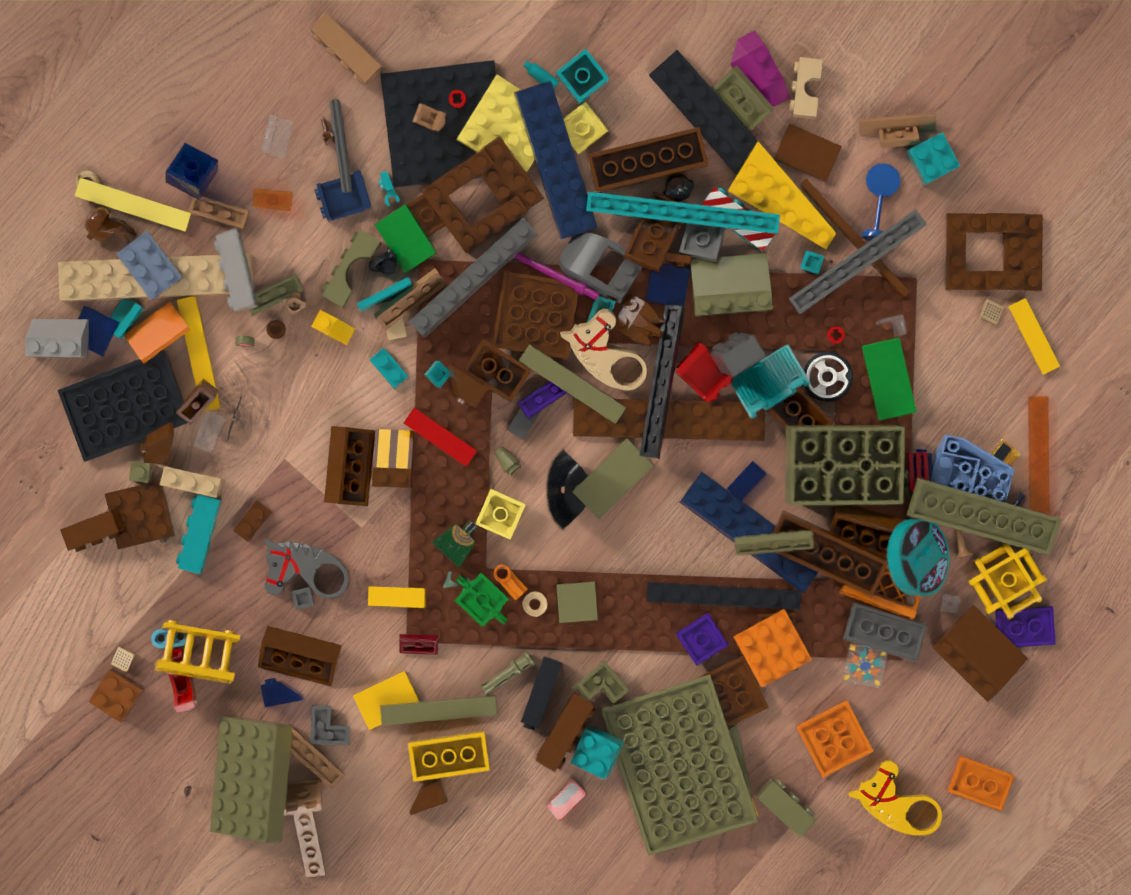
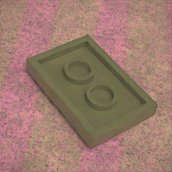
M737 65L712 88L750 132L774 110L772 105Z

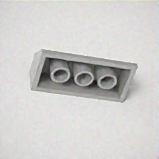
M232 229L216 235L217 241H214L216 252H220L221 260H218L220 270L225 272L226 278L223 279L225 290L229 289L230 297L227 300L230 309L233 308L234 312H240L258 307L241 232L238 229Z

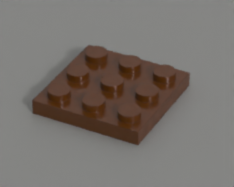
M161 480L105 493L108 510L118 508L125 527L124 531L119 532L120 536L115 538L118 550L175 536L164 488L160 485Z
M744 655L699 676L711 674L728 727L769 708Z

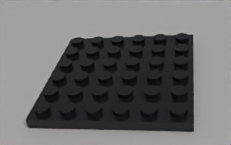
M494 60L380 74L394 188L431 184L476 153L456 139L496 76ZM454 90H460L466 96V103L461 108H454L449 102V95ZM460 94L453 96V103L457 104L458 102L460 104L462 102ZM419 104L446 113L445 124L440 131H433L412 122Z

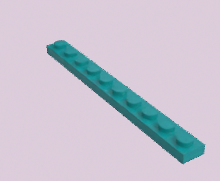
M588 192L586 211L774 234H778L780 221L779 214Z

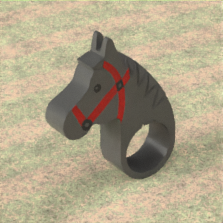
M265 539L269 549L265 556L269 565L265 589L269 594L281 595L285 590L286 582L293 580L298 574L303 577L317 595L326 599L339 598L348 590L350 574L341 561L332 554L311 545L295 542L276 544ZM322 565H336L342 570L344 584L338 592L328 595L318 589L316 576L317 570Z

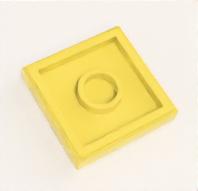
M586 101L563 118L571 145L578 155L609 132Z

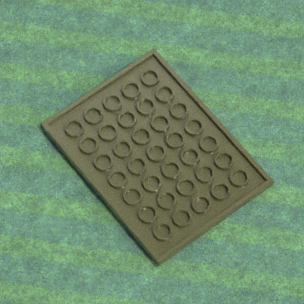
M711 674L601 709L608 733L625 741L617 761L648 856L759 821Z

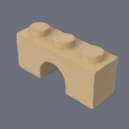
M800 57L798 62L794 63L793 73H796L797 76L796 81L792 82L791 92L795 93L794 100H790L789 111H792V117L816 118L818 98L807 95L804 85L808 81H819L821 79L822 59Z
M164 466L160 485L219 498L223 479Z

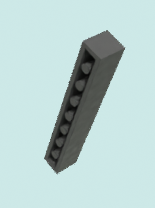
M522 218L409 322L426 338L538 236L537 232Z

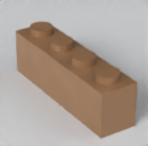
M327 13L310 29L313 33L311 35L312 38L319 44L323 42L327 46L325 50L332 57L336 55L340 59L339 64L345 70H352L354 72L353 77L360 84L364 82L367 85L382 70V66Z

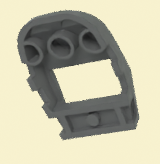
M582 233L573 237L560 256L561 270L569 278L587 284L588 288L600 293V296L606 298L607 295L617 298L618 303H621L643 266L624 259L609 285H606L590 275L607 247L618 252L622 257H624L626 249L614 241L593 233Z

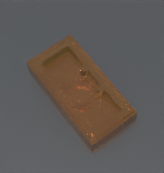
M254 188L252 208L291 211L293 192Z

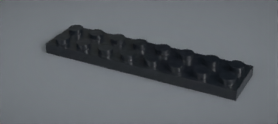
M676 50L652 71L649 76L694 128L700 127L702 137L737 175L758 140L685 57Z

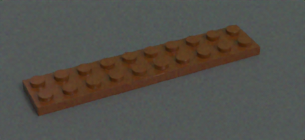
M574 398L573 436L643 438L649 400L614 399L626 407L615 424L577 398ZM670 400L663 439L765 441V410L762 408L756 412V417L750 418L742 402L710 401L707 403L706 401Z

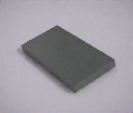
M853 602L842 640L917 662L927 625Z

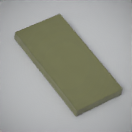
M626 438L572 492L600 519L653 464L646 457L640 456V451Z

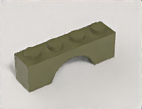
M361 229L359 233L355 232L350 240L352 242L351 247L344 250L340 266L336 265L331 273L333 278L330 283L327 281L322 288V292H324L322 296L343 309L353 293L347 282V272L350 266L359 259H372L382 243Z

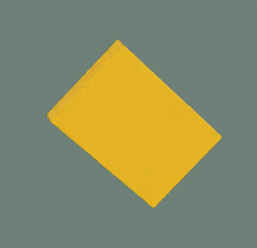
M405 671L353 695L369 730L382 724L380 705L420 702Z

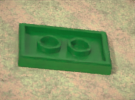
M407 204L375 224L387 246L396 253L397 262L404 273L409 272L437 253Z

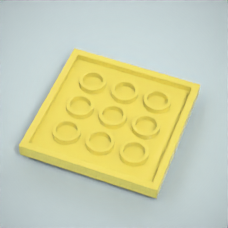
M496 75L456 140L477 153L482 147L500 135L527 173L535 158L514 92L520 89L499 75Z

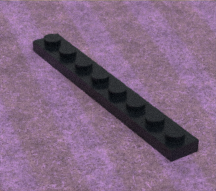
M665 305L663 316L665 322L661 326L663 338H659L640 456L660 459L685 307Z
M647 582L646 602L800 610L801 592L797 590Z

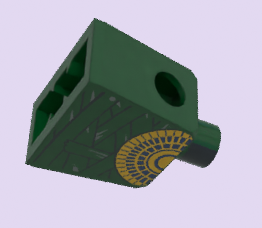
M471 520L463 528L456 523L432 543L459 568L476 543V540L471 535L478 527Z

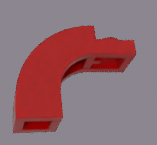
M182 648L172 651L171 659L173 662L180 663L183 661L184 653ZM168 673L173 689L176 713L188 712L195 708L197 697L192 677Z

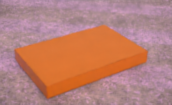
M169 302L127 332L124 337L140 360L145 363L191 329L173 304Z
M960 755L947 792L1002 811L1015 775Z

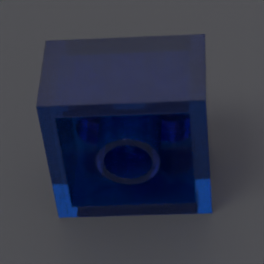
M184 143L165 171L166 183L199 200L218 172V159Z

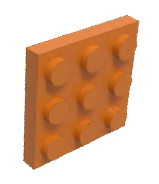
M785 609L733 636L761 688L812 660Z
M847 700L795 726L822 778L874 752Z

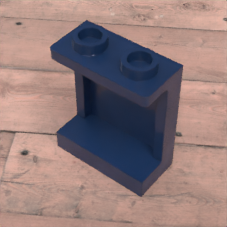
M360 170L350 175L352 192L349 193L342 192L340 178L316 184L317 189H314L317 200H321L323 205L320 208L323 219L327 218V221L331 222L373 209Z

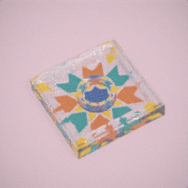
M850 643L842 679L843 682L881 688L888 654Z

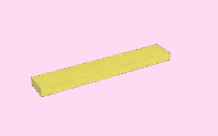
M80 178L75 197L186 232L191 213Z

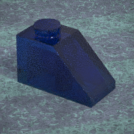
M276 678L265 679V683L260 685L265 708L304 700L303 694L282 680L276 681Z

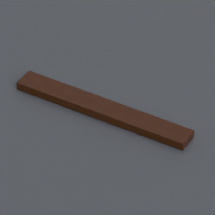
M807 179L801 182L800 187L857 250L866 244ZM880 259L871 264L901 298H905L909 294V290Z

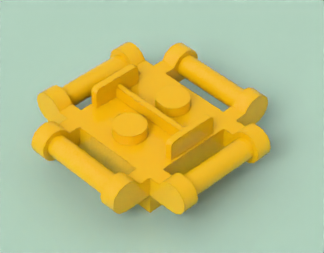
M1002 543V546L980 559L976 558L973 560L981 574L968 582L970 586L973 585L984 603L987 614L1001 607L1008 620H1010L1021 610L1035 602L1039 603L1042 601L1035 587L1048 579L1040 572L1029 553V549L1024 548L1014 553L1008 543ZM1007 553L1009 556L1007 559L986 570L985 564ZM1020 557L1024 558L1036 580L1032 581L1019 560ZM985 579L997 599V603L992 604L979 581ZM1030 591L1032 596L1011 608L1008 607V602Z

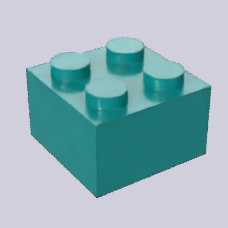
M584 49L556 71V77L579 105L605 86L610 80L587 49Z
M943 132L906 152L923 186L960 167Z
M590 725L584 729L570 763L605 780L611 775L625 741Z

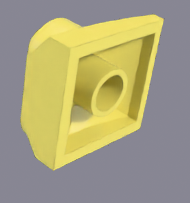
M490 489L475 524L511 539L526 504Z

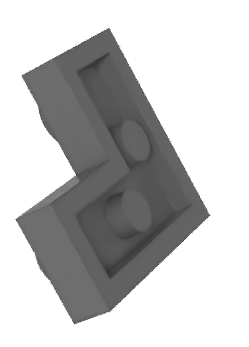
M312 705L310 744L349 745L350 726L331 725L332 706Z

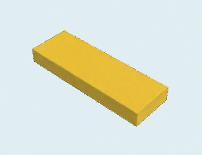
M369 586L368 606L426 608V588Z

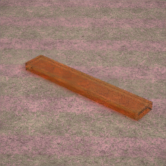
M1029 396V509L1049 511L1048 396Z

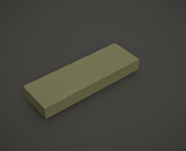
M294 274L256 292L258 307L249 309L251 315L254 316L283 302L284 298L291 297L294 292L299 294L304 292L297 275Z

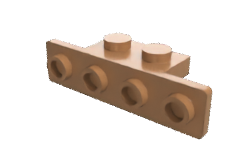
M935 113L859 120V135H879L881 148L919 145L918 131L936 129Z

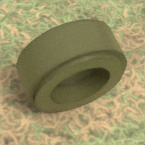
M237 336L235 345L243 347L255 346V338Z

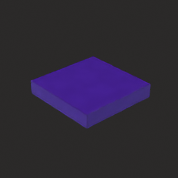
M709 613L676 633L696 666L729 646Z

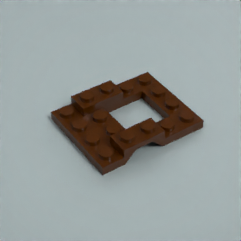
M500 135L482 147L469 159L452 168L421 190L465 253L496 232L498 233L544 199ZM481 175L501 205L470 226L449 195Z
M947 213L945 290L1042 291L1043 214ZM966 233L1003 234V271H966Z

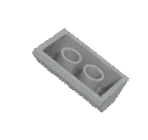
M32 319L25 337V357L88 358L89 320Z

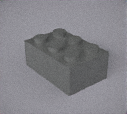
M738 332L728 337L729 341L723 344L721 342L712 348L713 351L709 353L720 372L730 376H735L766 356L754 336L744 333L739 334Z

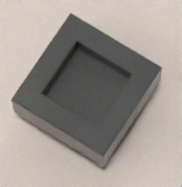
M311 587L291 591L295 610L315 605Z

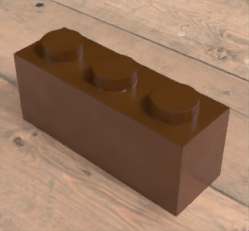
M117 508L62 528L60 531L67 550L75 549L76 552L87 549L86 545L92 543V546L103 543V538L109 537L110 540L119 537V532L124 531L125 527Z

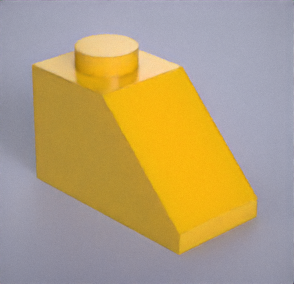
M322 310L319 311L311 326L345 345H348L356 328Z

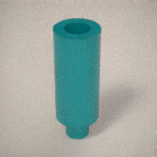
M527 61L523 67L528 70L527 74L540 84L551 81L553 89L558 85L559 80L536 62L532 64Z

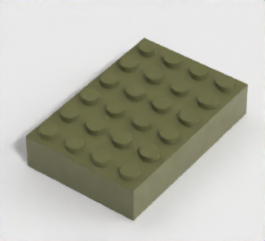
M899 425L786 426L785 503L789 505L903 504L905 427Z
M220 716L210 832L264 843L282 842L293 725L239 716Z

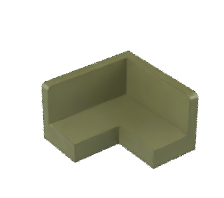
M605 661L597 665L571 688L572 691L578 689L587 701L602 690L613 704L629 691Z

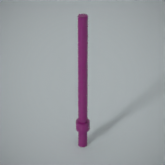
M520 252L514 257L575 289V292L581 295L585 294L595 300L600 295V293L588 288L587 284L581 281L578 283Z

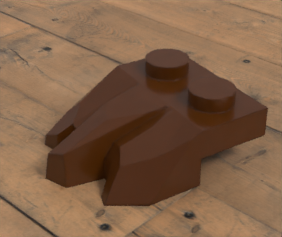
M630 293L615 317L616 323L613 328L635 342L651 347V336L663 338V331L657 325L665 322L662 312Z

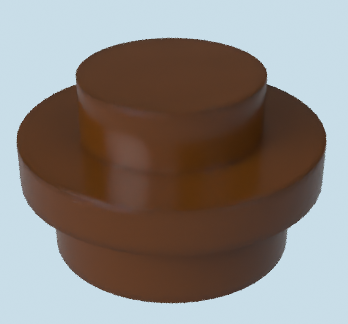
M273 320L269 322L267 334L271 338L280 339L285 335L286 327L282 321Z

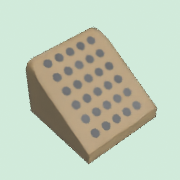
M987 299L979 318L997 325L1004 307Z
M118 647L111 665L129 672L136 654Z

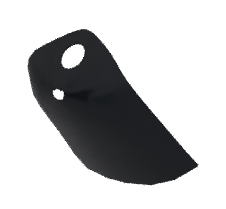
M564 449L554 458L548 470L546 483L548 510L553 521L562 531L586 507L572 491L588 477L583 468ZM562 487H565L564 493L561 492Z

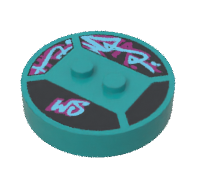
M908 519L901 522L894 529L888 545L887 557L891 577L896 586L909 596H929L935 594L945 583L949 571L950 554L945 535L936 523L922 519Z

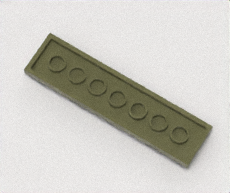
M921 478L917 480L907 512L908 516L1047 555L1051 554L1061 521L1059 517Z

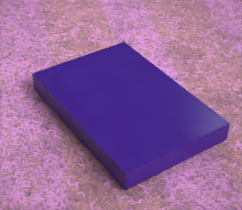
M1053 606L1025 608L1016 613L1010 620L1006 617L1003 609L995 610L996 627L1016 647L1056 645Z

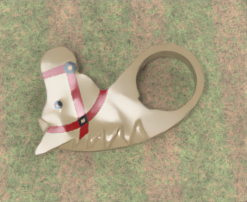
M601 309L587 323L575 324L571 331L560 332L561 337L570 342L574 354L582 365L604 384L616 389L633 390L644 382L647 368L643 357L635 350L607 345L608 331L616 323L614 313L611 310ZM622 357H633L641 363V372L635 380L621 382L613 376L611 371L612 364H615Z

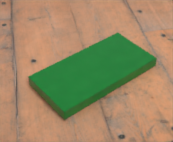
M900 338L861 346L878 420L881 421L917 412Z

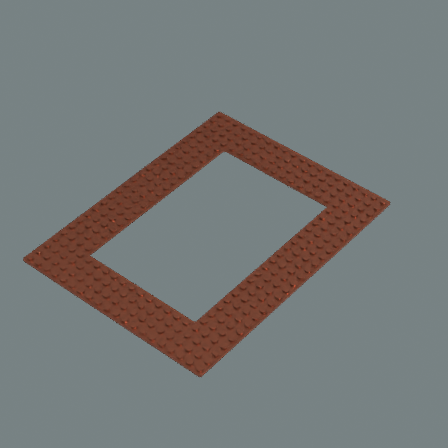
M426 260L420 264V279L435 268L447 285L420 304L418 313L474 262ZM507 263L426 338L418 332L415 408L470 445L477 452L466 467L414 431L408 588H426V608L407 607L406 634L438 635L439 644L688 653L676 633L709 613L729 645L716 654L743 655L733 636L757 624V614L777 613L782 609L646 602L647 582L799 591L784 579L511 569L528 589L515 600L500 582L495 579L494 569L486 567L487 529L476 525L478 529L471 535L476 540V543L458 568L432 542L456 523L462 528L469 520L475 524L488 496L492 391L487 389L476 408L472 405L468 408L458 402V396L453 394L450 376L440 388H437L424 374L435 361H440L447 369L449 365H452L463 371L482 339L492 344L504 271L554 278L525 263ZM543 264L565 275L560 265ZM595 266L590 275L609 285L619 267ZM642 268L621 303L617 302V298L607 295V298L616 301L612 311L615 317L630 293L662 312V314H664L665 305L685 307L679 346H696L700 342L705 347H714L718 343H726L729 341L728 337L738 332L739 334L744 333L754 336L761 349H780L788 344L791 350L836 352L850 364L853 381L849 391L842 398L836 400L835 425H899L905 427L904 472L908 470L907 453H911L913 413L881 421L878 420L861 346L899 337L913 394L917 300L916 278L897 277L909 290V294L905 298H901L882 276L855 275L801 314H799L789 298L823 274L769 272L773 310L695 317L691 269L661 268L658 273L648 268ZM578 293L573 327L575 324L587 323L595 299ZM662 323L657 325L661 329ZM835 326L842 328L845 333L843 341L838 344H833L827 339L828 330ZM614 328L608 331L609 338L607 343L639 344ZM833 330L834 333H831L830 335L831 337H834V340L837 341L838 337L841 338V333H837V330ZM651 336V345H658L660 337ZM837 361V372H841L844 370V367ZM837 381L836 393L843 388L844 382ZM904 494L903 504L853 505L899 519H909L907 515L909 501ZM832 505V516L836 505ZM498 569L497 575L500 578H505L508 575L507 569ZM449 571L452 572L451 580L454 583H458L456 579L460 575L472 581L480 573L484 574L509 598L500 611L508 619L504 621L505 624L502 625L494 617L482 627L455 601L462 593L463 587L443 588ZM888 574L882 576L880 582L883 588L892 584ZM832 578L827 581L813 580L804 593L801 592L800 610L785 609L786 613L796 612V631L810 657L853 658L854 654L858 655V659L861 657L859 656L861 653H858V649L863 651L865 646L842 640L853 602L877 610H884L839 593L843 583ZM595 582L598 620L559 623L557 584ZM894 586L885 590L887 597L891 599L898 597ZM530 592H540L547 599V609L538 617L528 615L522 606L523 599ZM903 596V600L906 604V596ZM532 599L529 602V606L531 609L537 610L540 607V602L537 599ZM850 644L855 646V651L850 648ZM866 647L867 656L868 652L871 650V648ZM872 649V652H873V653H877V652H878L877 655H876V654H872V655L876 656L875 658H872V659H876V658H881V660H903V659H904V658H900V657H897V656H894V655H891V654H887V653H885V655H880L881 651Z

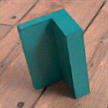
M122 299L104 324V327L119 339H123L144 308L132 299Z

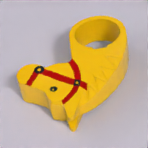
M892 760L883 761L872 778L864 782L861 781L858 790L848 793L850 797L860 800L863 807L880 822L904 834H931L940 826L942 821L941 808L933 797L925 794H895V783L893 780L898 775V766ZM921 800L932 803L937 809L936 821L932 826L925 829L914 827L906 819L910 806Z

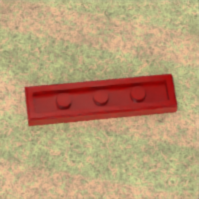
M416 408L412 409L403 424L466 467L477 452V450Z

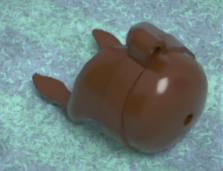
M98 207L86 218L85 228L89 232L86 237L90 241L94 238L99 242H103L115 232L127 243H130L126 233L118 229L121 225L130 234L137 236L135 230L124 221H110L109 216L111 212L106 208Z

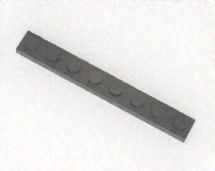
M915 209L794 294L789 300L799 314L803 313L927 225Z

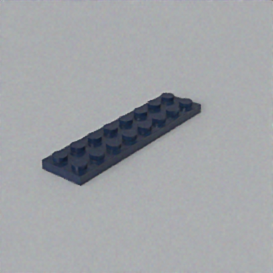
M548 81L514 92L560 239L598 228L593 212L586 211L587 192L552 82Z
M703 472L698 475L679 502L732 542H734V538L742 536L771 535L775 528L773 523ZM776 552L750 554L802 593L807 590L818 574L817 571Z

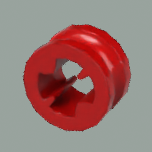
M454 90L449 95V102L452 107L461 108L466 103V96L462 91ZM455 94L456 96L458 94L461 95L462 102L460 104L458 102L457 104L453 103V96Z
M838 326L830 328L827 332V339L833 344L840 343L845 336L843 329ZM833 330H837V333H841V338L838 337L837 341L834 340V337H831L830 335L831 333H834Z

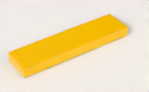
M1026 298L1008 306L1041 374L1044 375L1060 367Z

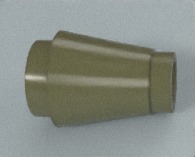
M504 447L499 448L494 453L504 472L508 473L509 476L521 468L520 461Z

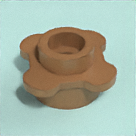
M294 292L291 297L284 298L283 304L287 306L290 314H296V312L306 307L305 301L301 300L298 292Z

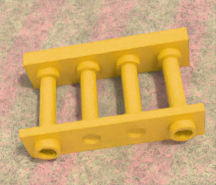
M172 620L163 623L161 630L168 631L164 657L156 662L154 671L228 684L233 682L235 673L230 672L228 669L232 642L237 643L241 635H236V632L228 630L218 632L179 625V622ZM176 632L187 634L183 661L180 663H175L171 659ZM194 636L206 637L202 665H199V667L192 666L190 662ZM213 639L225 641L221 668L218 670L211 669V666H209Z

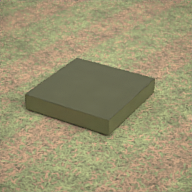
M595 582L557 584L559 623L598 620Z

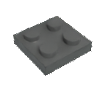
M687 223L679 254L717 262L726 228Z

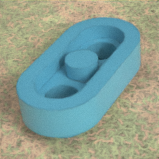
M161 629L154 631L151 636L152 644L157 648H165L168 631ZM176 632L173 647L184 646L187 634H184L183 640H179V633ZM160 635H164V642L159 641Z

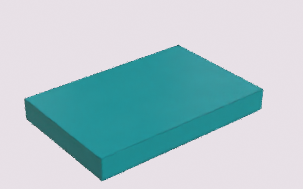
M406 277L360 301L357 305L361 312H365L404 292L413 284L409 277Z

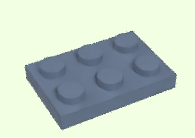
M148 231L117 253V256L151 301L183 278Z

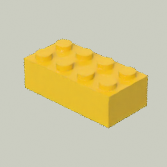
M485 730L408 742L413 782L490 771Z

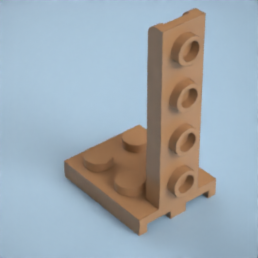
M320 778L287 783L284 816L292 814L294 816L306 878L325 875V866L313 812L322 810V780Z

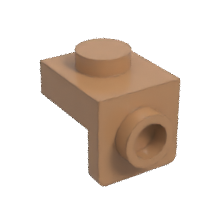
M419 104L412 122L433 131H440L445 124L446 113Z

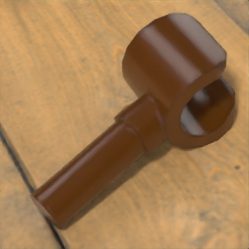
M322 118L321 123L324 129L322 139L325 145L328 146L327 140L332 139L333 143H335V138L328 129L326 119Z

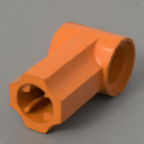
M499 564L495 567V579L500 582L515 600L528 590L508 565ZM498 569H507L508 575L505 578L498 577Z

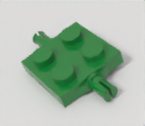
M482 573L470 582L460 575L456 581L463 587V590L455 601L482 627L494 617L504 625V621L508 619L500 611L509 598Z

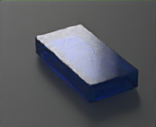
M752 461L726 489L741 502L766 473Z

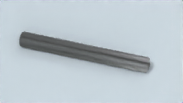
M339 99L330 101L341 189L343 193L352 192L341 104Z

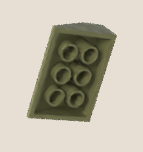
M767 253L718 257L717 262L703 259L690 260L695 317L773 310Z

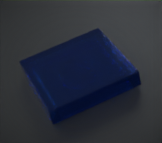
M662 265L659 273L651 270L646 301L684 307L690 269Z
M84 305L78 319L89 320L88 350L104 357L120 322Z

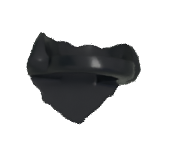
M682 174L669 176L663 193L669 199L679 202L688 199L693 190V181L688 180ZM678 177L684 180V185L681 184L674 189L670 187L672 179Z
M388 247V251L383 256L369 262V269L383 274L395 273L397 265L396 253Z

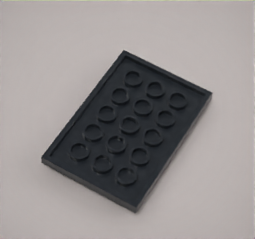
M166 350L160 351L145 363L138 359L57 390L84 462L143 441L148 434L168 423H173V429L188 423L176 413L184 402V398Z

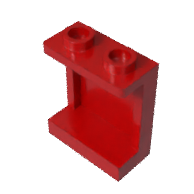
M698 342L675 367V373L704 401L709 403L719 397V391L723 387L727 388L732 383L733 376L721 373L710 356V352L702 343Z

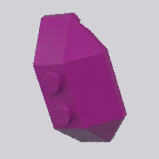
M755 30L739 38L730 63L731 67L734 68L737 65L772 107L790 99L791 97L780 71L766 45Z

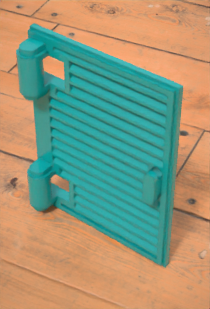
M787 344L732 377L731 385L750 418H754L757 416V411L762 408L766 411L796 393L797 387L802 384L806 387L811 382Z

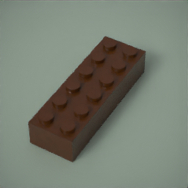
M700 127L587 154L596 193H603L705 168L709 165Z
M782 511L772 534L812 531L814 548L776 553L873 597L888 566V558L787 511Z

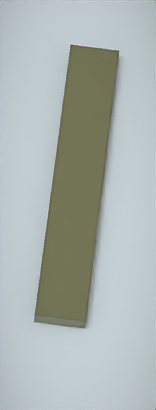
M530 344L519 359L520 362L615 424L626 409L624 405Z
M495 695L380 705L382 725L497 715Z

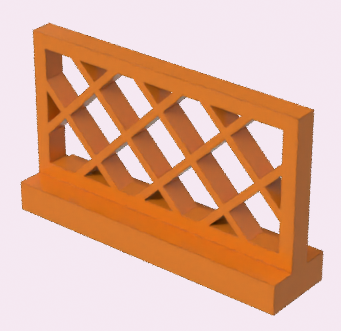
M888 566L886 568L887 572H884L883 576L888 574L892 584L883 588L881 582H879L880 590L875 591L873 597L845 584L841 586L839 593L910 620L915 618L921 596H913L915 599L913 607L905 604L903 596L907 594L901 595L891 577ZM894 586L898 597L893 599L887 597L885 592L886 589Z

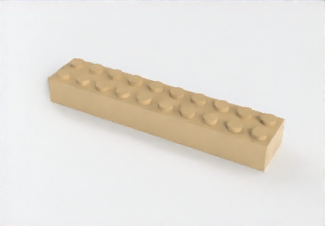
M249 253L246 254L254 286L253 255ZM221 255L168 257L183 278L157 298L230 295L229 289L225 290L223 279L226 278L225 272L220 270L218 260H221ZM120 259L58 262L59 298L62 302L149 298Z

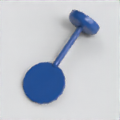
M886 163L873 166L866 176V185L869 191L878 196L874 229H867L862 233V239L866 241H871L884 232L879 230L883 197L893 195L900 185L898 171Z

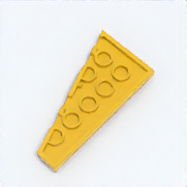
M757 141L728 191L764 213L779 214V222L827 250L836 235L835 230L776 163L761 143Z

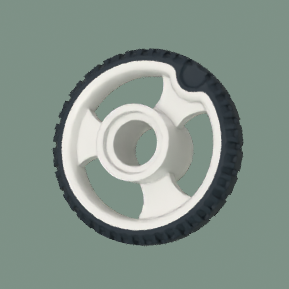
M823 352L813 356L807 362L804 372L809 381L812 367H816L819 370L818 380L820 384L815 388L812 387L811 383L805 387L811 396L820 401L831 402L842 398L849 391L853 381V373L850 364L844 357L833 352ZM825 359L838 361L844 367V370L836 372L833 368L826 367ZM827 371L833 373V379L830 382H825L822 379L823 374ZM837 381L845 383L839 392L826 395L827 387L833 386Z

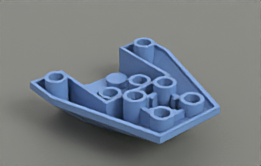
M945 434L936 448L929 481L1006 502L1014 468L964 438Z

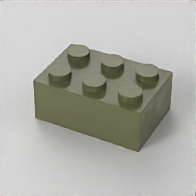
M770 778L755 795L801 838L816 822L813 817L815 813L806 804L802 807L799 804L801 800L792 791L788 794L785 791V785L776 778L774 781Z

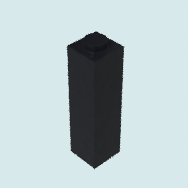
M546 656L543 657L521 719V723H524L523 727L534 730L535 727L539 729L562 662Z

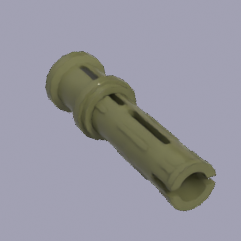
M526 651L522 657L516 661L512 660L510 666L482 684L481 687L488 696L516 675L521 676L523 671L531 666H535L536 663L528 651Z

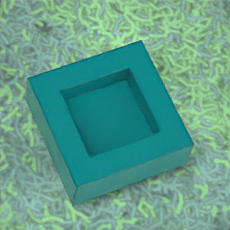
M806 250L800 269L818 275L824 256Z
M435 361L424 374L437 388H440L450 376L449 370L440 361Z

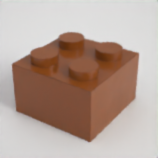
M112 668L108 670L88 702L121 723L126 719L145 688Z

